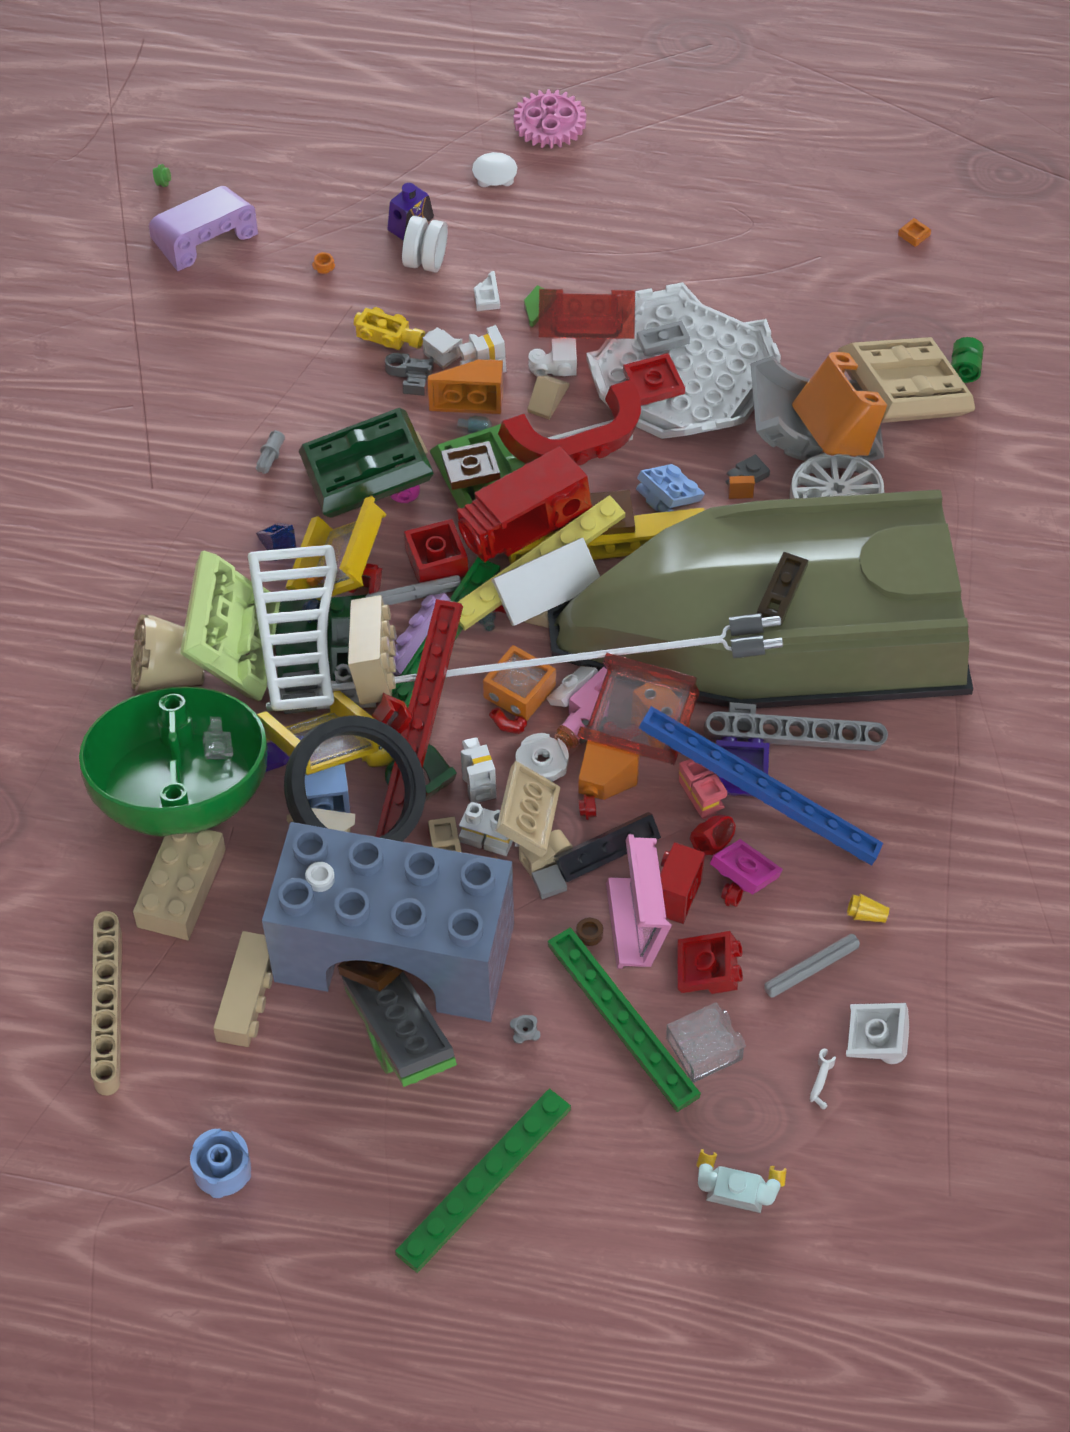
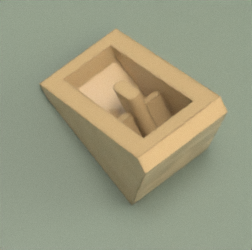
M548 375L538 376L527 409L528 412L550 420L569 388V383Z

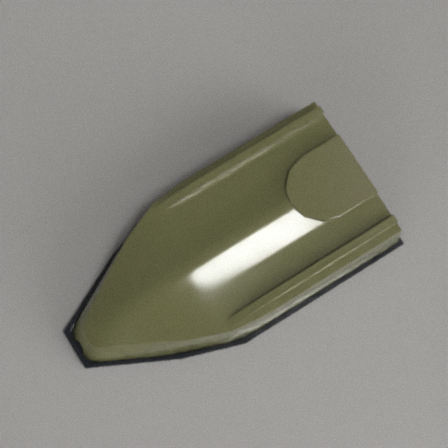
M941 490L764 500L706 509L662 530L592 582L576 597L549 609L548 626L551 657L720 636L723 633L724 627L730 625L729 617L757 614L758 607L783 552H787L807 559L808 566L782 626L763 627L764 633L731 636V631L728 629L726 636L723 638L728 646L731 647V639L763 635L764 640L782 638L783 647L765 649L766 655L733 659L732 651L726 650L723 643H713L570 661L568 663L580 667H594L598 671L605 667L611 672V677L640 687L659 676L677 697L729 707L730 702L754 704L756 708L972 695L973 684L968 664L969 626L964 615L961 586L949 527L943 512ZM771 602L769 608L778 610L779 605Z

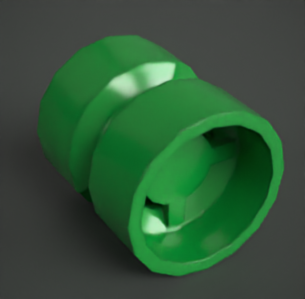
M962 337L953 344L951 365L963 383L974 382L981 376L984 346L981 341L973 337Z

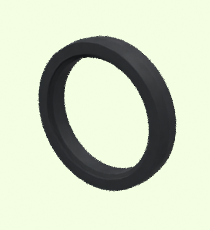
M364 716L338 717L324 722L308 732L293 750L284 776L285 800L294 823L327 828L316 817L307 799L305 773L309 759L315 749L325 740L342 735L360 736L384 748L394 759L401 772L405 789L403 809L392 829L379 838L403 842L418 824L426 799L424 772L417 754L407 740L387 724Z

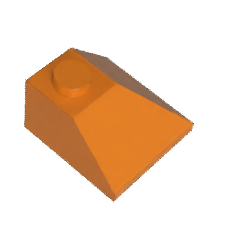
M588 739L579 775L578 793L605 800L637 786L640 753Z

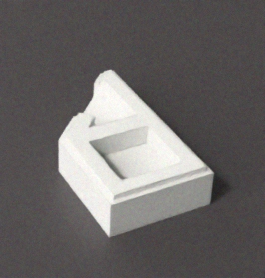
M491 271L488 277L474 288L477 311L500 309L495 271Z

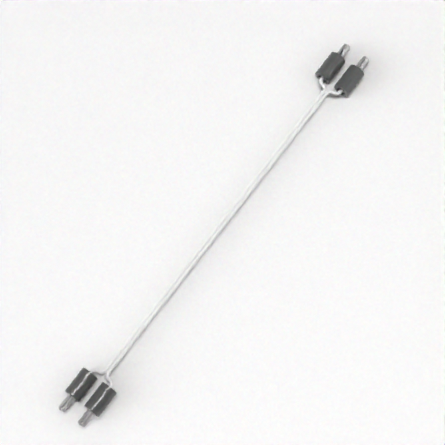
M761 613L729 617L730 625L724 627L723 633L720 636L447 670L446 677L713 643H723L726 650L732 651L733 659L766 655L765 649L783 647L782 638L764 640L763 635L731 639V647L728 646L723 638L726 636L728 629L731 631V636L764 633L763 627L781 625L780 616L762 618ZM307 670L284 673L282 678L314 675L316 671ZM417 674L396 676L395 683L415 681ZM354 682L332 684L333 691L355 689ZM318 685L284 688V691L287 693L317 689ZM313 691L283 695L282 700L316 697V694ZM271 702L266 703L267 711H274L271 708ZM317 707L283 711L284 714L317 711Z

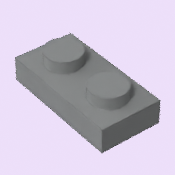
M682 320L637 332L636 339L644 355L690 344V336Z

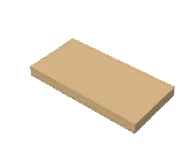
M515 761L510 768L496 831L542 858L548 849L560 786Z

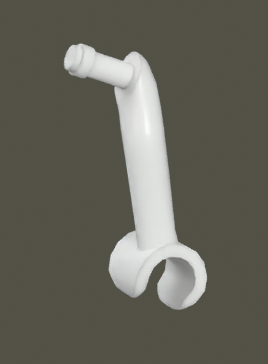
M825 1048L819 1053L818 1065L820 1069L810 1094V1102L815 1101L821 1109H826L828 1105L818 1096L825 1084L828 1070L833 1068L836 1057H833L831 1060H825L824 1057L828 1052V1049Z

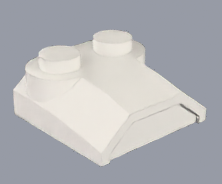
M906 1003L850 1004L851 1018L846 1056L882 1059L888 1064L901 1062L906 1057L908 1049L909 1015Z

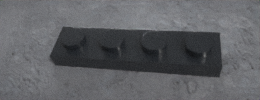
M647 812L554 856L564 881H572L626 855V838L628 834L634 835V838L660 839L661 836L653 814Z

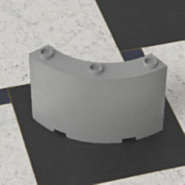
M774 356L750 363L756 431L761 438L773 448L777 446L784 450V454L799 460L806 461L811 457L823 454L822 448L792 407V402L810 379L787 370L777 362ZM849 380L856 391H863L856 380ZM881 425L869 456L858 455L859 457L867 461L884 458Z

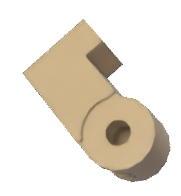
M554 830L550 835L547 852L542 858L520 845L519 860L532 877L533 872L556 865L557 862L554 856L573 848V846L561 830Z

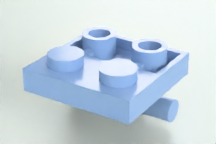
M673 464L641 470L637 477L641 483L637 486L636 490L646 498V503L656 512L674 511L671 508L700 502L705 495L694 481L689 480L681 472V469Z

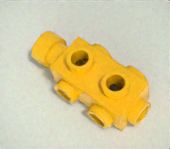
M365 307L362 313L357 312L354 318L356 337L363 340L372 341L396 350H400L404 342L417 349H420L423 345L425 331L417 328L410 329L409 321H406L405 317L400 314L391 316L385 314L378 307L373 309Z

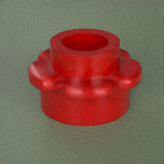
M584 794V799L579 800L580 816L585 815L586 820H589V817H597L595 796Z
M734 881L731 884L727 883L723 888L721 898L724 899L726 906L732 905L737 907L742 900L744 890Z

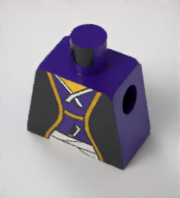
M405 183L402 186V192L395 196L389 205L387 230L403 241L407 225L412 216L426 218L427 222L434 218L429 195L413 183Z

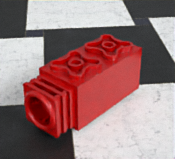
M559 446L475 492L476 500L472 501L471 504H466L462 509H457L458 527L467 546L484 563L489 558H494L498 553L504 552L507 556H510L558 528L565 526L592 508L588 476Z

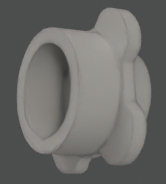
M522 1015L511 1020L510 1027L514 1030L513 1040L515 1043L522 1044L526 1040L537 1041L540 1038L541 1034L537 1030V1018L535 1016Z

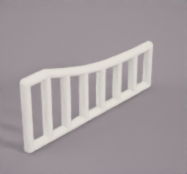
M323 545L250 552L248 554V563L271 708L274 711L331 706L334 703V695L328 660L327 627L332 591L338 571L333 546ZM325 556L326 566L260 572L259 561ZM326 576L324 587L267 593L263 591L262 582ZM321 598L319 609L267 614L265 603ZM318 619L317 631L270 635L269 624ZM317 641V652L284 656H274L272 645ZM310 663H318L319 674L277 678L276 667ZM321 684L323 696L281 700L280 688Z

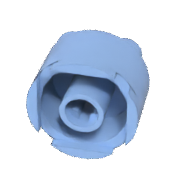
M211 1129L201 1134L195 1140L190 1155V1164L195 1182L201 1190L210 1194L213 1198H222L223 1196L238 1192L250 1180L251 1162L247 1144L237 1132Z

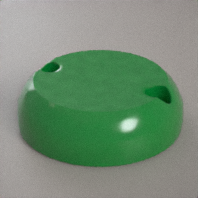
M169 687L130 697L102 714L92 724L83 738L80 746L79 762L81 776L91 800L105 815L130 830L154 836L194 834L227 821L249 802L265 775L268 746L265 729L261 720L248 705L239 699L207 688Z

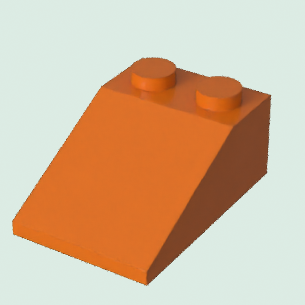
M478 359L429 375V411L501 414L503 360Z

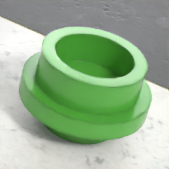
M159 164L158 167L153 168V177L156 185L167 187L169 181H171V172L164 164Z

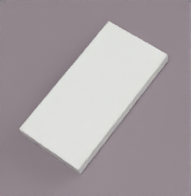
M579 538L493 578L492 582L511 625L515 626L573 599L598 579L600 575L584 538Z

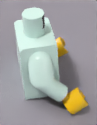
M704 1149L700 1151L696 1164L699 1168L698 1186L701 1190L708 1192L706 1201L761 1213L762 1205H771L775 1201L780 1187L785 1186L786 1168L782 1171L774 1170L775 1166H770L769 1177L766 1183L760 1175L719 1166L713 1171L717 1154L713 1152V1155L705 1154Z

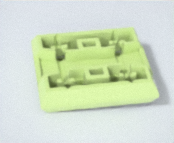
M202 551L195 566L180 654L244 696L260 701L267 688V677L257 613H255L256 607L252 582L218 555ZM263 587L264 593L270 592L269 590ZM280 602L265 603L267 614L279 613ZM277 623L269 624L270 635H275Z

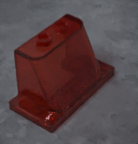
M539 289V338L635 339V290H611V294H563V289Z

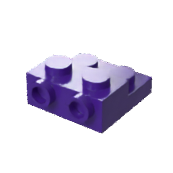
M722 737L721 740H716L718 746L768 775L770 743H764V740L760 738H749L748 742L737 741L736 737ZM719 777L727 790V795L753 796L724 778Z

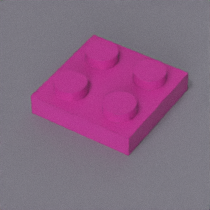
M741 839L715 854L710 862V865L716 868L721 875L730 878L742 890L752 895L778 879L783 871L781 867Z

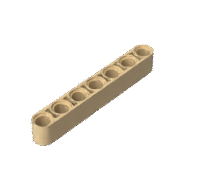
M103 911L97 914L93 924L91 1076L96 1091L106 1096L114 1094L119 1089L121 1058L122 932L117 915L111 911ZM106 927H112L109 930H103ZM106 951H112L109 954H103ZM106 975H112L108 979H102ZM105 1000H112L107 1004H102ZM104 1025H112L108 1029H101ZM104 1050H111L108 1054H101ZM105 1075L111 1076L107 1080H100V1078Z

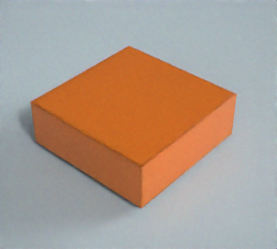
M915 218L901 227L898 232V236L914 247L931 235V229Z
M730 476L728 498H753L754 476Z

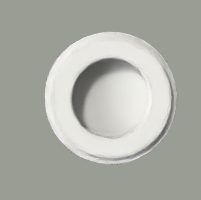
M315 862L307 868L305 878L312 886L313 891L323 892L332 887L334 883V870L325 862Z

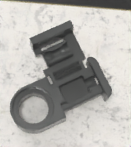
M403 353L387 355L385 358L386 373L391 376L407 378V381L404 380L403 394L425 395V384L428 376L433 373L434 358L430 356V359L410 358L409 354ZM391 363H400V364H402V365H400V366H391L390 364H391Z

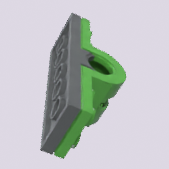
M404 972L398 975L381 991L342 976L346 993L365 1023L374 1053L386 1074L395 1072L402 1086L405 1087L457 1065L453 1047Z

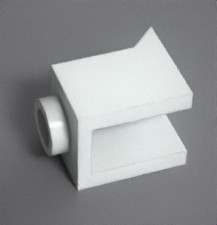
M438 327L433 331H429L423 337L424 354L428 358L432 356L434 362L442 369L460 357L459 345H462V339H454Z

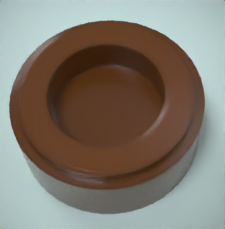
M588 917L582 919L577 924L576 935L585 946L597 945L603 939L604 928L599 920Z

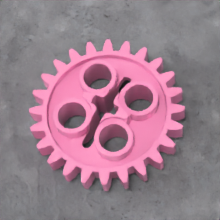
M547 89L546 94H543L542 91L538 90L537 96L530 93V99L523 97V103L518 102V108L514 109L515 131H519V137L525 136V142L532 140L533 146L541 143V148H543L546 144H549L550 149H552L554 144L562 147V142L570 145V139L576 141L577 135H582L583 129L586 127L585 107L581 106V101H575V96L568 98L567 92L559 95V90H556L553 94L550 89Z

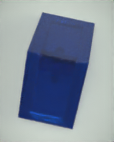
M276 523L256 533L266 550L296 548L295 531L291 524Z

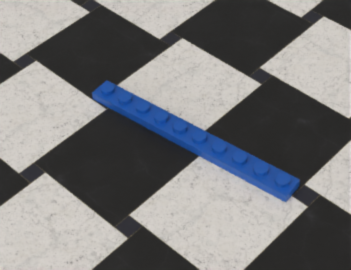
M651 706L638 727L639 729L692 759L695 763L709 769L719 777L731 782L741 790L753 795L765 804L775 808L787 817L797 821L812 832L819 834L834 845L841 847L871 866L873 865L883 842Z

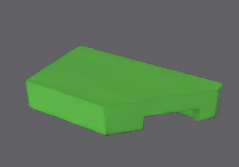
M537 285L524 299V306L531 327H534L557 301L556 294Z

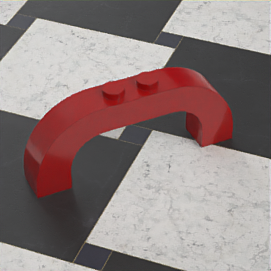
M631 379L611 385L605 401L613 413L614 420L608 424L566 438L549 439L541 436L532 428L525 414L502 420L498 435L508 451L525 464L560 446L580 466L591 459L608 456L629 441L641 414L640 396Z

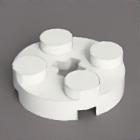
M537 733L526 737L521 742V746L516 751V761L552 782L566 774L569 753L565 743L559 738L556 740L551 738L550 734ZM542 754L543 757H549L545 762L537 761L538 755Z

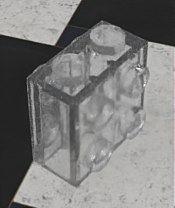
M717 1002L667 1024L666 1039L693 1083L743 1059V1052L746 1047L745 1041L739 1032L735 1033L731 1026L732 1022L728 1012L725 1009L721 1010Z

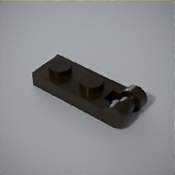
M783 552L757 610V613L762 614V618L780 616V626H782L807 569V559ZM771 602L779 605L778 610L769 608Z

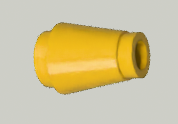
M861 893L859 896L853 894L849 901L847 915L853 917V920L886 923L889 907Z

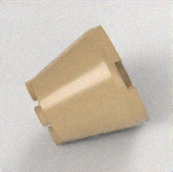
M153 615L139 616L133 637L136 640L133 657H131L132 689H135V692L144 693L169 687L203 685L204 669L180 654L185 627Z

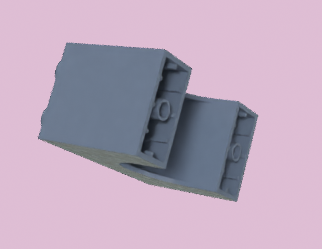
M290 822L262 918L274 982L328 992L336 963L350 960L378 962L400 968L423 980L434 992L436 1012L491 1022L514 927L512 861ZM315 862H325L334 870V883L330 889L323 892L313 891L312 886L305 878L307 868Z

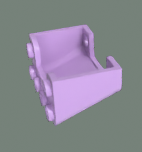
M226 186L217 187L158 214L149 223L151 239L177 271L190 267L195 262L197 256L196 245L234 228L236 236L241 240L249 239L258 234L254 206Z

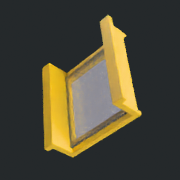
M373 496L364 499L357 521L332 529L319 516L311 518L301 547L333 546L338 571L332 597L363 586L361 577L379 530L381 519L386 517V513L374 503L375 498ZM325 556L296 558L292 569L326 566ZM326 576L323 577L324 580H321V583L314 587L306 583V578L288 580L285 588L288 590L324 587Z
M340 690L333 691L334 703L330 706V713L284 727L267 711L257 714L263 723L266 740H271L289 757L301 739L313 728L324 722L343 716L374 718ZM354 735L336 736L325 740L311 755L305 774L309 775L378 752V744L367 738Z

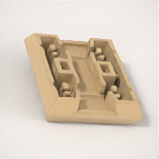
M932 337L855 342L838 349V352L849 353L858 365L857 370L846 369L850 378L856 380L863 391L878 392L887 404L881 423L962 416L975 410L973 395Z

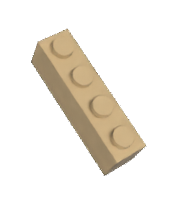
M242 931L213 1028L217 1042L249 1047L251 1038H256L259 1029L258 1014L264 1012L266 1005L264 993L266 988L270 989L273 980L265 935Z

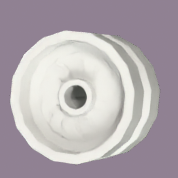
M412 216L404 236L402 250L403 265L405 267L418 268L422 263L424 270L438 272L446 250L447 223L432 220L428 225L426 218Z

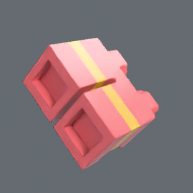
M692 759L679 763V783L702 819L714 816L717 811L725 808L721 799L727 797V790L717 774L695 763Z

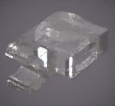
M210 717L208 732L203 734L205 759H232L231 733L222 732L221 717Z

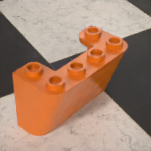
M832 352L827 356L792 402V407L824 453L831 456L836 454L852 457L858 455L869 456L887 404L878 392L856 391L844 375L846 369L857 370L858 365L849 353Z

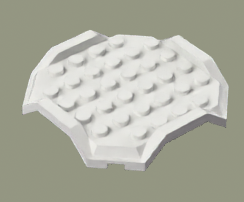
M683 282L666 285V290L653 292L652 288L634 291L621 322L599 350L589 352L586 356L598 395L608 406L605 398L609 387L627 381L623 373V365L669 353L685 386V394L642 405L641 414L636 425L637 428L661 439L687 436L745 423L754 410L750 363L774 356L779 363L781 359L777 345L773 343L771 338V330L766 319L742 322L705 306ZM682 320L690 336V344L644 355L636 339L637 332Z

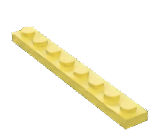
M610 495L472 591L458 601L463 606L459 622L460 626L467 630L502 605L492 582L493 578L579 538H584L587 545L607 531L608 528L624 519L626 514Z

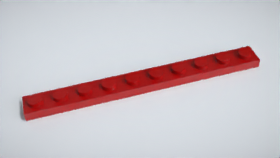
M439 599L435 601L408 707L412 719L402 732V736L417 754L422 768L463 610L462 604L458 602ZM394 762L375 836L378 838L389 832L396 824L404 805V782L396 762Z

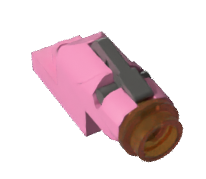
M603 667L569 698L570 715L557 728V733L554 735L556 740L559 738L565 743L568 750L592 738L593 735L603 730L604 724L607 723L606 718L610 712V701L605 696L612 687L611 672Z

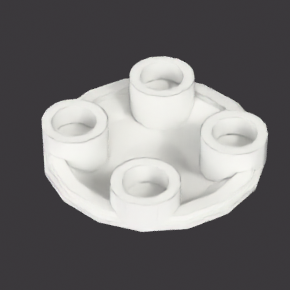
M492 152L477 158L473 163L472 171L474 177L478 180V185L481 187H488L490 185L510 186L513 184L514 177L517 174V165L510 156Z

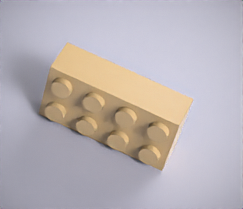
M382 595L351 600L348 665L360 705L381 702L383 693L392 696V689L396 688L393 672H396V665L393 656H396L394 640H397L395 626L389 624V620H391L390 608L388 604L384 605Z
M207 829L194 834H174L164 837L133 910L138 928L189 941L226 850L223 833Z

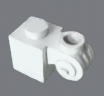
M552 339L551 352L549 354H545L542 349H533L528 356L529 370L537 377L546 376L547 374H553V376H577L576 339Z

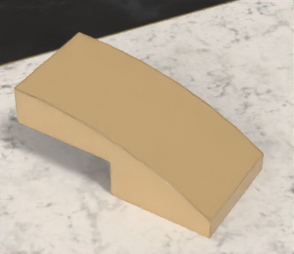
M455 817L428 821L432 847L461 852Z

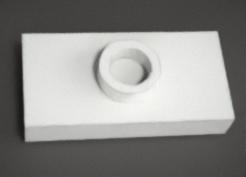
M581 666L573 674L566 676L562 680V684L547 697L550 705L567 707L569 705V698L587 683L598 670L594 667Z

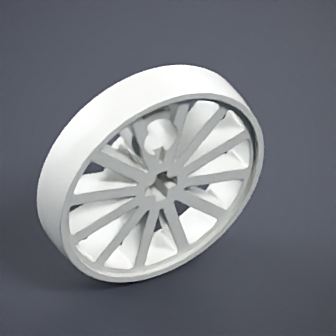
M823 453L809 458L797 468L790 486V499L885 493L882 476L870 462L859 456L852 457L842 454L831 456ZM831 468L832 478L823 469ZM838 468L846 469L841 479H839ZM854 471L860 473L859 475L851 478ZM813 473L817 478L812 477L809 474ZM867 482L873 483V484L863 485V484H865V483H867ZM799 485L807 486V487L797 488Z

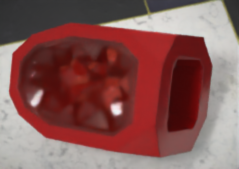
M717 815L700 823L690 835V841L694 849L704 852L705 855H713L721 851L735 834V822L730 816Z

